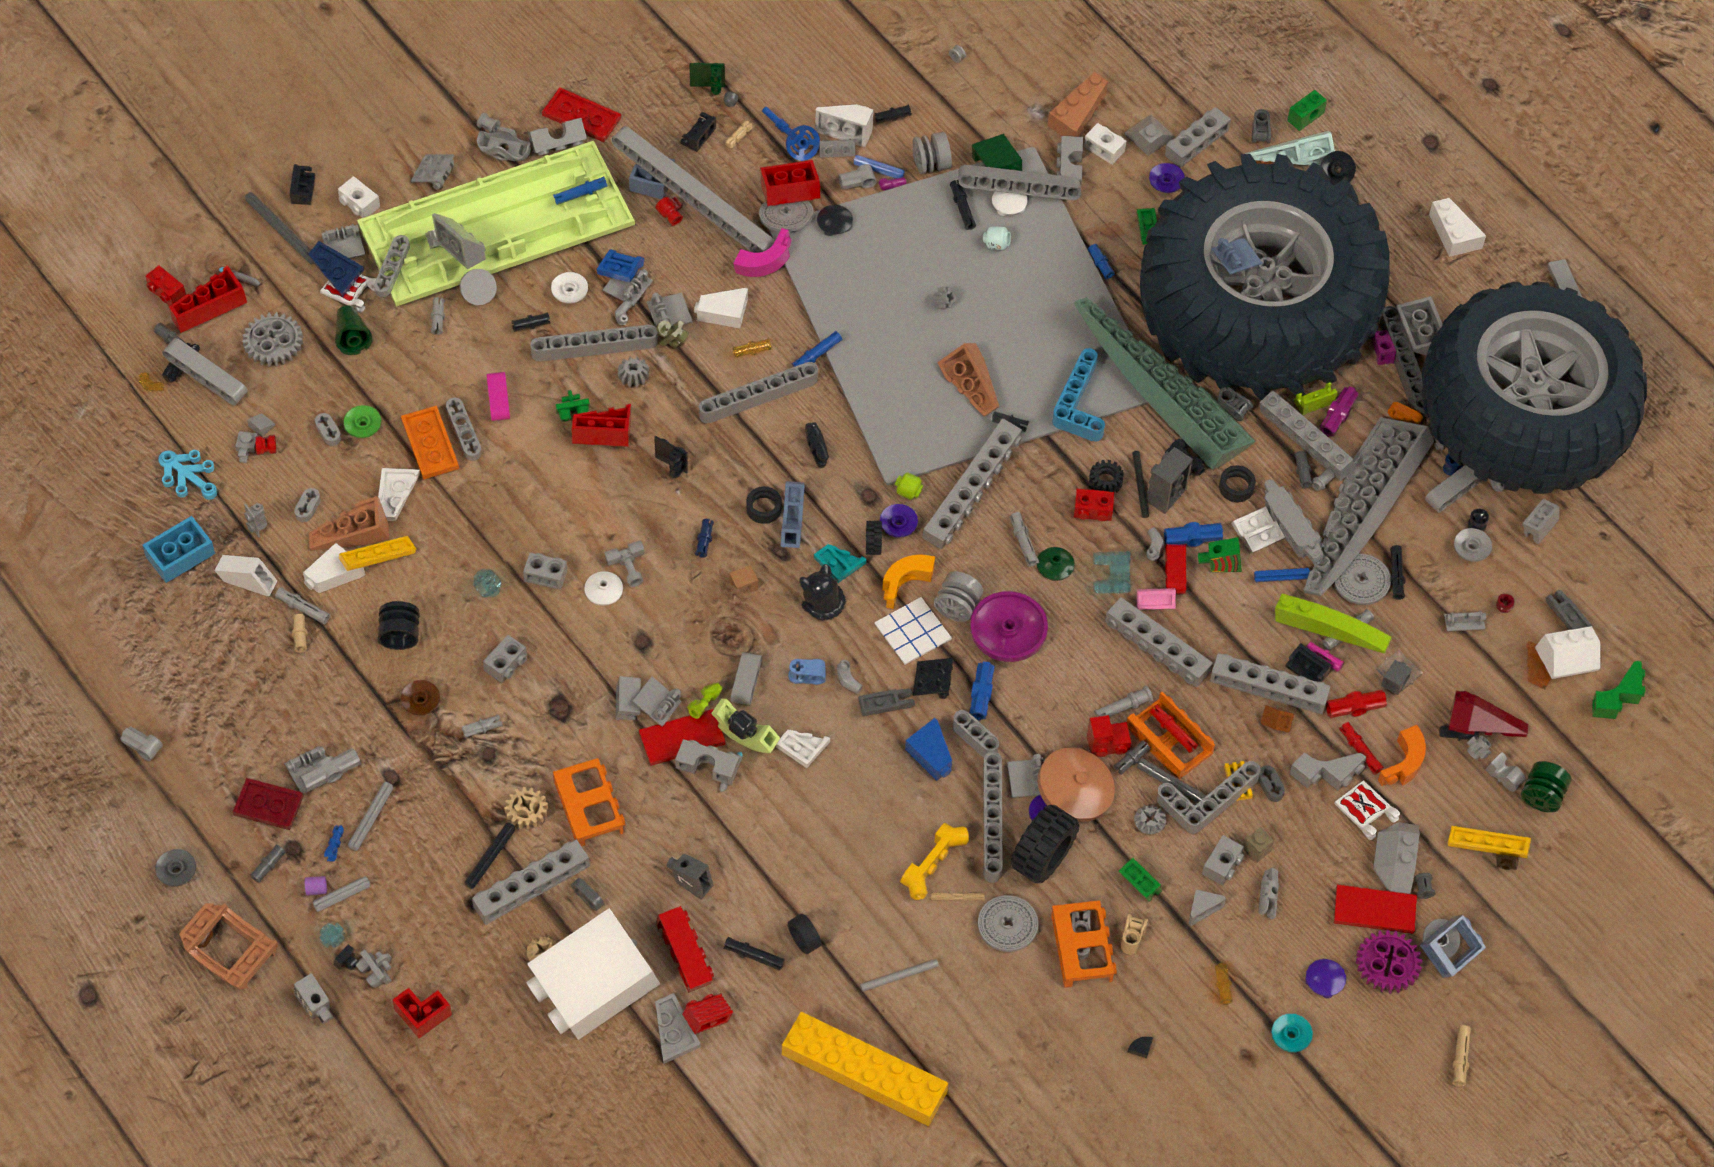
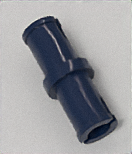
M707 518L702 520L701 530L697 535L698 544L695 555H699L700 558L707 557L709 543L712 542L711 533L714 521H710Z

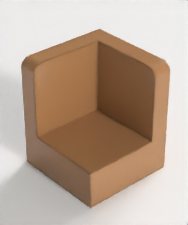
M751 565L729 573V582L731 585H735L737 590L747 586L751 593L758 590V579Z

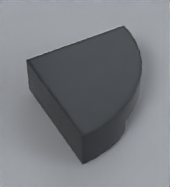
M1140 1037L1134 1040L1127 1052L1147 1058L1153 1037Z

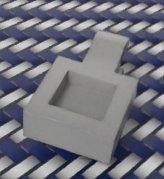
M239 431L235 446L236 451H239V462L247 463L249 452L255 453V437L258 436V433Z

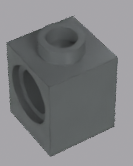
M1394 660L1384 675L1381 686L1399 695L1409 680L1412 669L1407 664Z

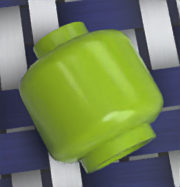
M906 472L903 476L899 475L894 484L897 486V494L908 500H913L914 497L918 498L924 486L921 484V478L909 472Z

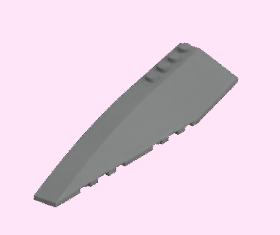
M1380 417L1353 458L1354 470L1344 478L1343 484H1340L1339 496L1334 501V510L1331 511L1323 533V542H1320L1323 559L1313 563L1314 568L1310 571L1304 587L1305 593L1321 596L1344 572L1372 537L1433 444L1434 440L1428 426Z

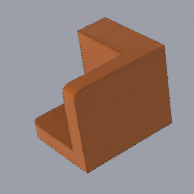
M1265 705L1261 724L1275 730L1289 732L1294 713Z

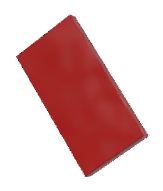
M559 87L542 111V116L560 124L581 118L586 135L601 142L606 141L621 119L620 113Z
M714 709L704 711L698 719L689 715L665 722L663 726L657 724L640 729L639 735L650 766L676 759L683 739L687 741L694 740L706 747L713 746L716 748L726 745L722 730L718 727L719 722L711 714Z
M1337 884L1333 923L1414 934L1417 895Z

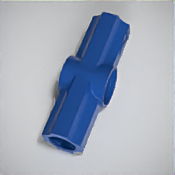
M1190 522L1184 525V527L1164 529L1165 544H1187L1189 547H1197L1203 544V542L1223 540V528L1220 523L1200 525L1198 522Z
M984 661L978 663L976 679L973 681L970 714L978 721L986 719L988 702L991 700L993 688L992 679L995 666L990 662Z

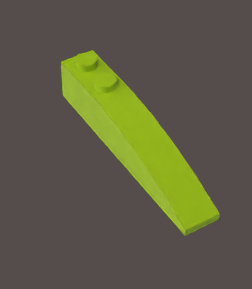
M1282 593L1275 607L1276 622L1385 654L1391 641V636L1356 618Z

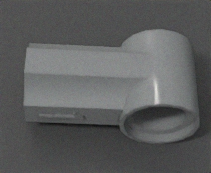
M868 164L861 165L856 171L842 173L838 176L842 190L858 186L871 188L877 182L872 167Z
M131 726L123 731L120 738L122 743L136 750L147 761H151L163 746L162 742L155 736H146Z

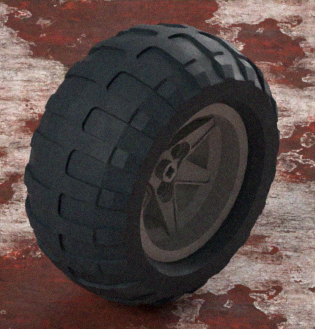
M1536 281L1532 285L1523 286L1520 282L1502 284L1499 289L1489 288L1474 294L1465 304L1458 305L1433 336L1422 368L1423 409L1425 415H1428L1431 431L1436 440L1448 448L1449 456L1460 466L1466 465L1474 470V475L1485 482L1491 479L1504 484L1503 489L1516 492L1519 488L1532 490L1534 494L1551 493L1554 489H1562L1563 491L1581 487L1587 480L1597 479L1611 468L1616 460L1629 449L1645 413L1647 375L1643 371V357L1635 341L1630 340L1629 331L1618 318L1612 319L1606 313L1605 306L1598 301L1593 300L1590 302L1579 296L1578 291L1566 287L1565 290L1550 287L1547 282ZM1510 363H1521V365H1520V368H1519V367H1517V366H1515V365H1512V364H1510ZM1496 382L1507 385L1508 387L1504 390H1501V388L1496 384ZM1558 404L1566 408L1553 410L1552 406Z

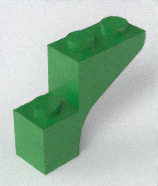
M1642 661L1633 662L1616 688L1609 691L1595 692L1592 699V717L1616 719L1618 712L1622 711V703L1639 704L1641 697L1645 696V686H1642V680L1645 678V669H1642Z

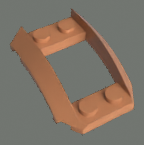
M205 903L179 933L186 952L208 970L239 990L248 988L247 983L271 955L275 957L278 946L276 940L273 941L263 932L247 923L225 903L223 905ZM220 919L252 943L230 970L217 963L197 947Z

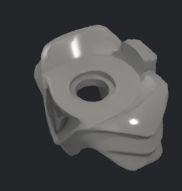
M499 127L498 132L494 133L480 131L477 137L480 150L499 160L521 161L526 159L531 152L530 142L517 138L516 131L513 129ZM506 144L509 146V149L506 151L500 145Z

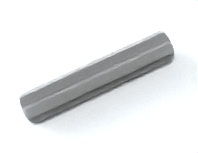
M364 876L314 900L313 906L319 912L370 887V882Z

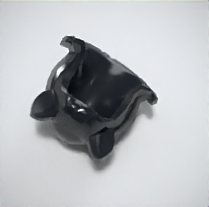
M824 564L820 571L812 573L807 578H799L805 599L801 606L805 612L818 620H832L833 617L841 614L846 604V597L840 586H838L836 579L832 576L829 565Z

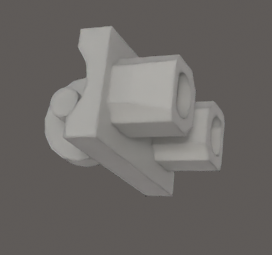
M364 949L360 953L362 958L355 965L364 974L369 969L373 970V973L366 978L372 987L376 988L382 983L388 985L392 980L385 970L387 971L391 968L389 962L392 957L388 953L382 955L379 951L375 954L376 959L372 953H368Z

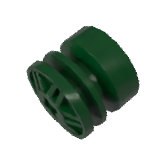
M1538 761L1533 764L1530 770L1528 780L1521 791V798L1526 804L1546 813L1557 812L1565 798L1564 794L1568 791L1572 781L1571 775L1559 765L1547 761Z

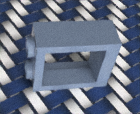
M1464 915L1453 916L1420 945L1443 978L1453 977L1486 948L1483 944V939L1473 930L1471 922ZM1455 926L1470 949L1452 963L1437 941Z

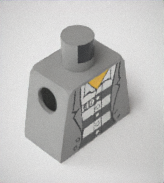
M312 973L294 984V995L311 1019L318 1017L322 1024H325L333 1018L328 1010L330 1008V1001Z

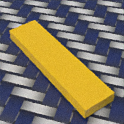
M408 536L339 553V560L345 569L350 571L416 553V547Z
M1451 826L1448 846L1521 858H1528L1531 838L1457 826Z

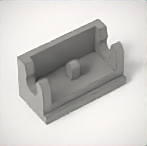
M1543 499L1522 523L1525 536L1528 537L1531 533L1534 536V542L1539 544L1559 521V506Z
M619 676L616 684V720H635L636 715H640V708L632 701L641 690V678Z

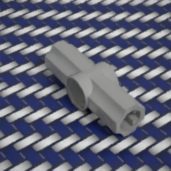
M351 748L334 758L332 756L323 758L318 763V766L299 776L303 786L309 791L325 782L332 783L337 781L344 772L360 765L361 762L356 751Z

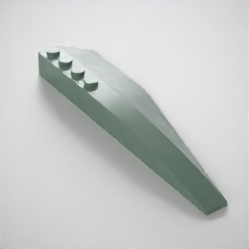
M1087 297L1074 302L1082 318L1119 370L1168 425L1176 431L1180 438L1192 448L1194 453L1200 456L1208 467L1213 470L1223 466L1255 443V440L1201 386L1197 388L1192 384L1193 380L1190 377H1183L1177 372L1178 368L1176 366L1165 363V358L1142 340L1138 342L1132 337L1133 333L1128 329L1124 331L1120 328L1117 320L1106 317L1104 315L1105 311Z

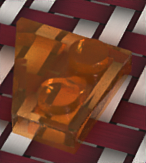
M1528 641L1526 646L1528 654L1527 680L1545 690L1551 680V676L1535 648L1537 644Z

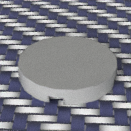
M472 269L461 278L460 293L468 303L484 305L495 296L497 290L496 281L488 271Z

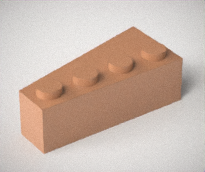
M1096 72L1092 73L1049 112L1048 127L1061 136L1079 137L1084 131L1086 124L1091 120L1093 113L1106 96L1108 81Z

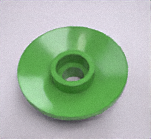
M366 405L350 409L344 417L345 430L357 438L370 437L381 426L379 412L373 407Z

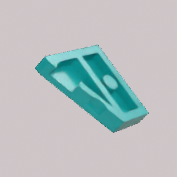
M827 544L814 554V559L821 566L824 564L830 566L832 576L836 579L837 583H840L866 564L864 557L850 555L851 552L840 550L830 544Z

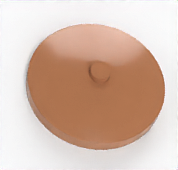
M1079 748L1059 749L1046 758L1038 772V788L1046 805L1058 806L1076 818L1078 822H1088L1099 818L1106 812L1113 801L1115 786L1109 769L1097 756Z

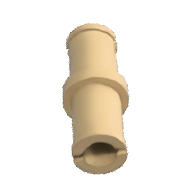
M295 614L292 617L294 650L298 653H303L307 650L306 637L308 635L307 629H305V616L303 614Z

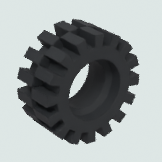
M1101 460V464L1099 461L1096 462L1090 470V487L1093 490L1118 493L1124 478V472L1121 470L1122 467L1120 465L1117 466L1115 461L1111 464V460H1108L1107 463H1105V460ZM1109 474L1113 477V480L1105 482L1099 476Z
M866 521V555H881L882 521Z

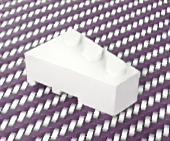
M1450 198L1432 202L1429 216L1449 257L1483 249L1486 235Z

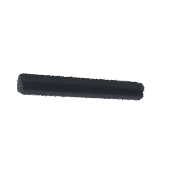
M507 822L466 878L465 885L474 889L515 832L513 824Z

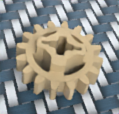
M523 787L521 792L515 789L516 794L510 793V800H505L506 807L504 809L507 820H511L513 825L518 823L519 829L523 825L530 829L531 824L537 827V821L543 823V816H547L546 809H548L546 797L541 796L540 790L534 793L533 787L529 791H526V787Z

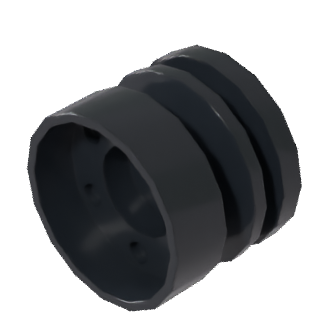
M392 601L383 604L379 608L378 642L382 646L394 650H405L416 646L419 640V609L415 605L404 601Z

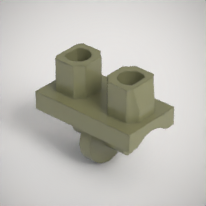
M679 320L671 325L668 321H661L657 325V332L665 338L659 344L663 347L669 344L676 348L680 342L683 343L689 332L682 328L684 323Z

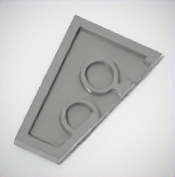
M672 993L655 1001L663 1064L700 1048L701 1044L683 1017L684 1011L675 994Z

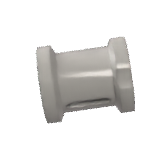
M482 113L477 120V127H483L489 133L497 132L501 124L499 120L488 117L487 113Z

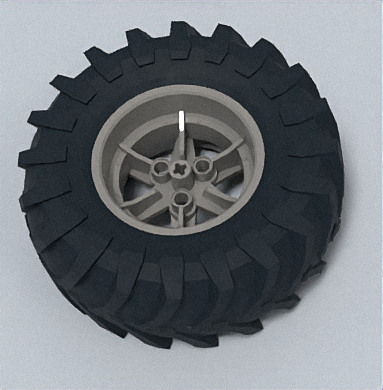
M1240 154L1242 165L1227 169L1218 162L1213 161L1207 164L1212 174L1198 181L1188 177H1184L1179 181L1182 192L1174 200H1163L1158 208V213L1161 216L1155 223V226L1148 230L1145 240L1147 245L1144 247L1141 262L1140 295L1144 317L1150 334L1157 335L1159 345L1170 362L1181 359L1184 369L1191 379L1200 383L1207 375L1211 376L1220 390L1222 388L1228 389L1229 387L1236 391L1238 386L1251 388L1258 399L1263 400L1270 393L1271 389L1288 388L1295 396L1299 393H1302V396L1306 395L1303 388L1304 384L1317 379L1324 383L1331 382L1332 384L1337 381L1333 371L1344 363L1355 365L1361 358L1359 349L1367 339L1375 336L1378 328L1376 323L1380 321L1386 303L1390 277V252L1385 231H1380L1375 210L1370 203L1359 205L1357 194L1347 180L1344 179L1336 185L1331 184L1323 167L1313 162L1304 171L1294 168L1288 156L1281 154L1276 155L1274 164H1257L1251 154ZM1220 238L1227 239L1228 243L1245 238L1262 261V264L1230 275L1214 254L1212 248L1218 246ZM1290 265H1293L1302 274L1292 273L1291 269L1288 267ZM1228 285L1243 286L1239 293ZM1283 294L1295 296V298L1284 300Z

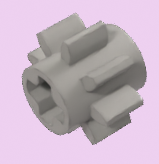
M937 287L938 291L933 294V301L938 305L939 309L951 308V304L955 302L956 296L950 290L951 287Z
M1473 736L1467 742L1470 746L1467 751L1474 759H1485L1491 754L1489 750L1491 743L1484 736L1479 738Z

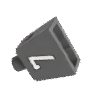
M683 854L679 859L671 857L668 860L666 866L672 870L675 882L702 900L714 886L707 864L687 854Z

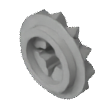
M1153 804L1151 806L1144 805L1142 808H1138L1134 822L1141 832L1156 834L1165 827L1166 816L1162 812L1161 807L1157 808ZM1155 815L1154 821L1150 820L1146 823L1147 816Z

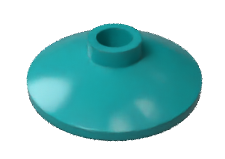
M1282 1015L1276 1019L1272 1026V1038L1275 1044L1284 1051L1300 1052L1306 1049L1312 1041V1027L1300 1015ZM1288 1034H1293L1295 1038L1288 1037Z

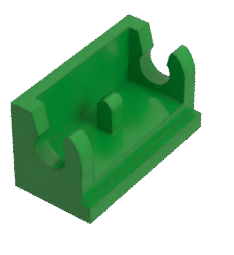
M1134 858L1119 870V873L1149 902L1152 901V896L1155 893L1159 895L1162 892L1161 884Z

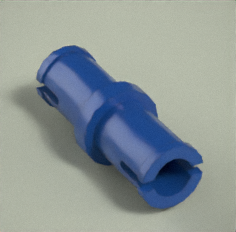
M1097 244L1091 245L1088 248V252L1094 259L1095 266L1099 267L1105 279L1113 277L1115 272L1109 265L1107 256L1103 255Z

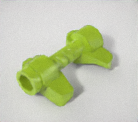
M713 683L705 686L700 691L704 697L701 700L696 699L690 702L687 708L693 718H700L708 703L714 701L722 691L720 684Z

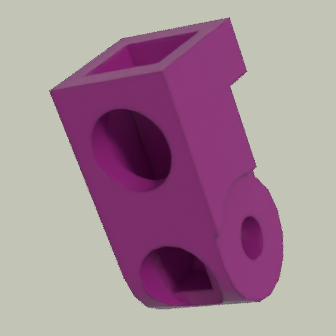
M1387 330L1376 331L1375 336L1372 337V344L1377 356V365L1394 364L1396 350Z

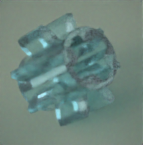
M331 923L326 924L320 930V942L326 948L330 945L333 948L338 947L345 939L343 936L345 934L344 929L338 923L335 925Z

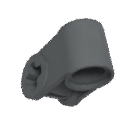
M1258 109L1254 113L1252 143L1256 141L1270 143L1271 141L1270 114L1265 109Z
M1222 388L1219 391L1217 402L1235 420L1242 421L1247 411L1252 410L1253 404L1251 401L1235 392L1232 388Z

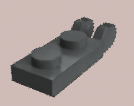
M1562 590L1555 592V596L1560 604L1551 595L1545 597L1549 607L1553 609L1569 630L1592 626Z
M894 689L859 696L858 702L862 717L900 710V708L914 707L915 701L913 699L899 701V698L910 697L912 690Z

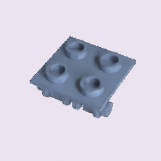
M1220 238L1218 246L1212 248V251L1230 275L1262 264V261L1245 238L1229 243L1227 239Z

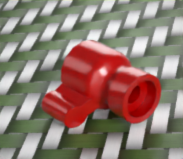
M664 197L656 204V210L662 217L668 218V222L672 226L679 224L683 219V216L678 212L683 204L677 197L672 199Z

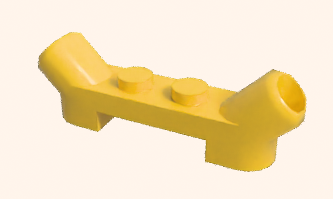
M943 823L935 833L934 843H936V846L919 867L911 863L903 874L900 883L909 888L912 899L921 900L927 896L925 879L928 875H932L935 872L937 863L946 858L950 847L967 845L969 835L966 827L953 828L949 824Z

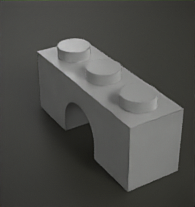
M577 118L562 122L563 134L558 139H554L549 135L547 127L527 132L533 153L543 155L549 153L548 149L555 148L557 151L565 149L566 145L570 143L573 146L583 144L582 140L587 139L582 119Z
M1062 136L1061 143H1057V154H1060V157H1057L1056 168H1060V171H1057L1056 175L1075 177L1079 179L1080 184L1082 183V165H1074L1071 162H1081L1083 137Z
M683 739L675 759L677 769L695 774L700 764L710 763L714 766L712 771L713 780L731 786L740 766L739 757L736 754L719 751L713 746L706 747L694 740L687 741Z

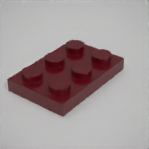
M246 778L233 809V815L290 830L304 795L303 792Z

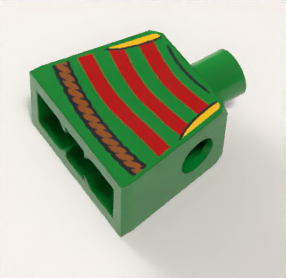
M1239 537L1208 543L1209 552L1198 553V563H1210L1211 572H1242Z

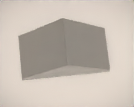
M1196 890L1189 925L1192 926L1224 908L1226 898L1223 895Z

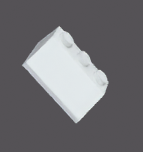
M1592 626L1545 634L1535 647L1552 679L1600 670V640Z

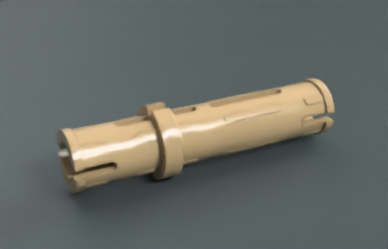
M1466 1025L1458 1026L1456 1057L1453 1061L1454 1077L1452 1084L1458 1087L1466 1085V1072L1469 1069L1468 1053L1471 1028Z

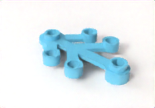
M191 450L189 454L176 455L173 451H164L158 458L159 464L164 467L162 482L165 487L174 485L172 468L178 471L176 494L180 498L188 494L186 478L201 489L202 496L205 499L211 500L217 496V488L213 483H206L194 474V472H213L214 463L211 460L195 465H182L179 463L186 461L199 462L201 456L198 450Z

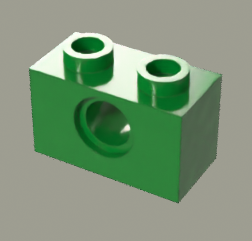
M1313 90L1290 107L1287 121L1297 130L1301 131L1325 113L1327 99L1316 90Z

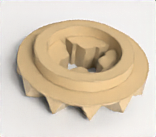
M539 936L535 940L532 939L529 946H527L529 961L541 955L539 954L538 947L542 949L547 948V951L557 944L556 941L550 939L549 936L547 938Z

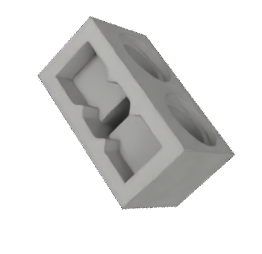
M529 553L523 571L524 582L561 590L568 571L567 561L558 557H547L540 553Z
M507 635L483 661L484 671L503 683L506 679L512 677L519 665H523L526 661V647Z

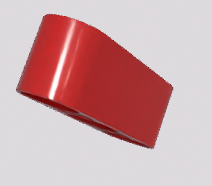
M1166 544V589L1175 588L1176 594H1186V545Z

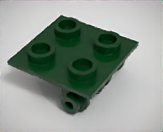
M689 63L690 87H711V92L714 95H719L721 87H725V63Z

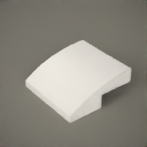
M1266 507L1232 522L1238 536L1251 553L1285 538L1277 521H1273Z

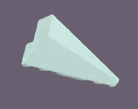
M1330 131L1245 154H1251L1254 160L1275 162L1276 155L1281 154L1287 155L1292 164L1311 165L1313 162L1321 165L1323 158L1335 151L1332 134Z

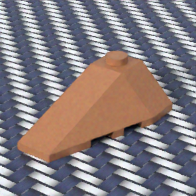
M964 343L937 362L945 378L952 382L958 388L957 390L964 394L983 416L989 415L1000 407L985 360L976 343Z
M376 496L355 504V508L347 513L345 511L340 513L339 518L332 522L327 521L309 532L310 550L330 549L335 543L340 547L374 544L389 539L388 521L379 497Z

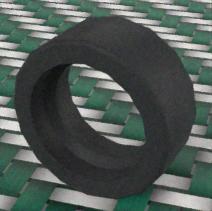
M1230 466L1221 474L1219 483L1220 493L1231 502H1244L1253 495L1256 483L1255 476L1251 470L1244 466ZM1231 477H1240L1246 480L1248 488L1243 491H1236L1229 488L1226 481Z
M767 486L753 489L746 499V510L750 519L760 524H768L775 521L782 511L780 494L775 489ZM760 498H768L775 502V508L769 512H760L753 508V503Z
M800 914L788 921L789 932L803 953L809 954L821 946L820 936L806 915Z

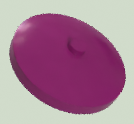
M1003 591L991 594L979 602L972 613L970 631L976 646L987 656L999 661L1017 662L1033 656L1041 649L1047 637L1048 621L1044 610L1034 599L1022 593Z

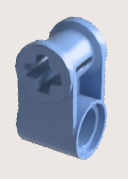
M794 659L790 662L788 678L792 683L818 685L826 681L825 661L821 659Z

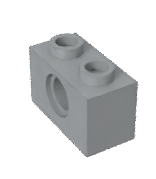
M1223 835L1206 861L1202 875L1223 886L1226 880L1230 881L1233 877L1235 865L1241 864L1245 856L1242 854L1244 846ZM1221 860H1227L1229 863H1223Z

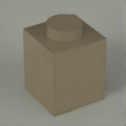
M1259 827L1246 838L1243 850L1258 863L1271 852L1274 840Z

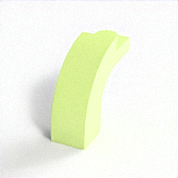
M721 699L711 713L719 722L718 727L731 739L751 750L771 753L780 737L770 725L757 724L756 728L758 730L752 738L740 739L729 730L728 724L729 718L737 710L727 699Z

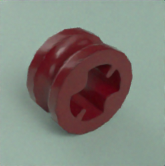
M1501 594L1497 599L1496 608L1502 613L1510 612L1515 603L1514 598L1510 594Z

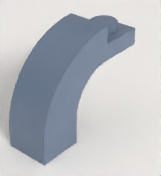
M786 481L781 547L800 548L805 482Z

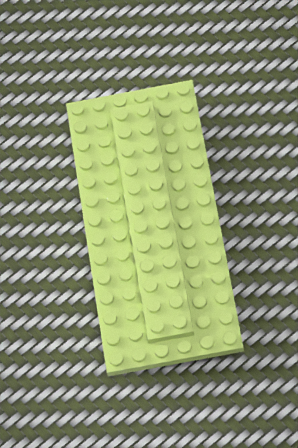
M594 141L549 156L545 155L543 158L484 178H477L475 181L415 201L411 200L409 203L357 220L379 271L393 239L398 235L407 236L409 239L410 249L403 260L404 263L390 293L395 306L460 285L461 278L472 269H483L493 274L635 225V221ZM603 176L605 177L608 185L607 188L594 191L591 195L586 194L559 205L556 204L553 194L585 184V181L590 182ZM436 213L451 218L461 224L468 233H472L477 241L484 244L486 260L467 269L442 246L430 249L425 233L435 230L432 214ZM393 256L390 260L396 262L400 257ZM388 270L384 275L391 276L394 272Z

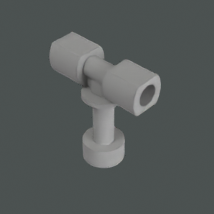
M641 540L628 544V548L620 551L615 548L604 552L608 566L617 563L626 566L629 574L626 579L630 587H636L643 583L641 573L636 572L632 563L635 557L645 554Z

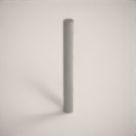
M937 959L862 983L860 988L864 992L939 967Z

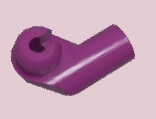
M904 177L891 180L882 178L878 184L881 190L886 191L906 185V179Z

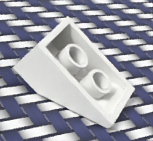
M857 104L816 108L815 130L817 133L839 140H855L856 145L866 147L873 129V109Z

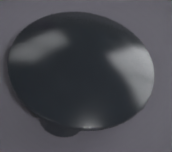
M829 205L820 210L817 215V223L825 235L832 236L850 231L853 216L847 208L841 205Z

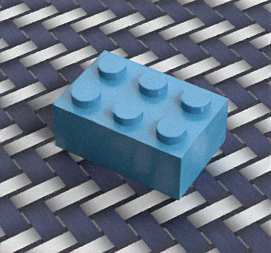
M192 516L142 545L145 557L165 583L215 554L212 541Z

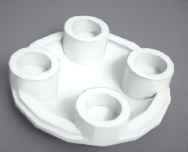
M995 191L992 196V204L1001 216L1023 213L1027 205V196Z

